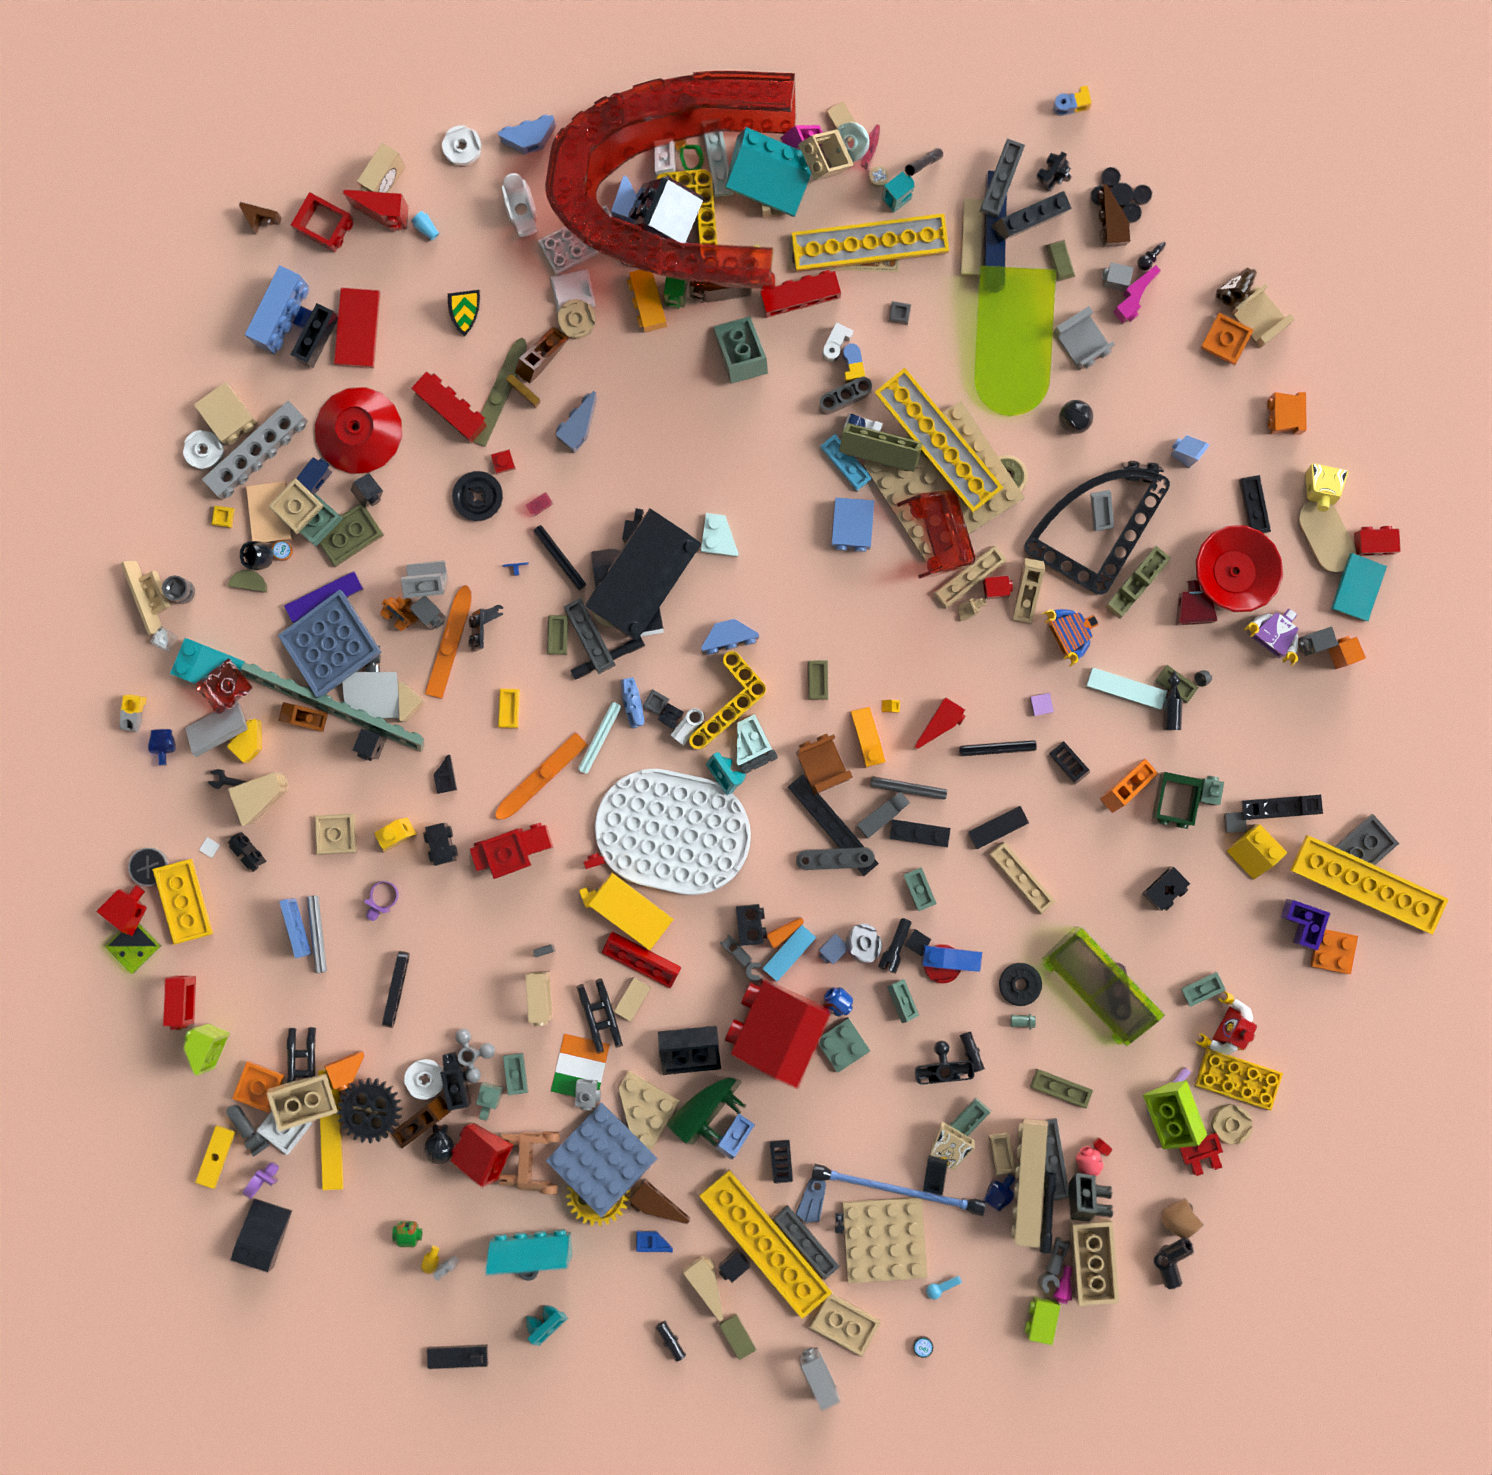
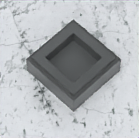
M892 301L889 322L908 325L911 304Z
M652 689L643 707L660 716L670 699Z
M1242 812L1224 813L1226 833L1247 832L1246 820H1243Z
M554 944L535 949L533 953L536 958L556 950Z

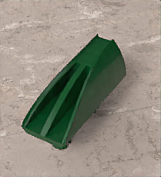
M728 1077L706 1087L686 1102L666 1125L686 1144L694 1145L699 1137L703 1136L714 1147L717 1143L711 1135L717 1139H721L722 1136L709 1127V1124L719 1111L727 1104L739 1115L742 1111L736 1104L742 1108L746 1107L745 1103L733 1095L742 1081Z

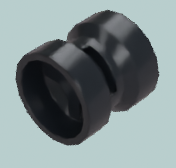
M667 703L665 712L659 716L658 720L675 729L678 718H681L684 712Z

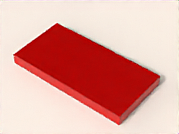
M341 288L335 365L374 368L380 303L379 290Z

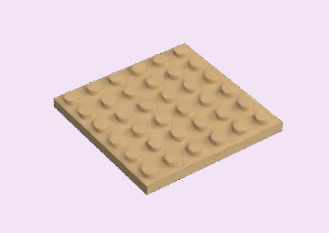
M962 401L944 411L943 414L1004 487L974 513L969 510L922 451L914 472L903 471L901 468L894 466H885L875 461H867L863 464L926 562L1025 499Z

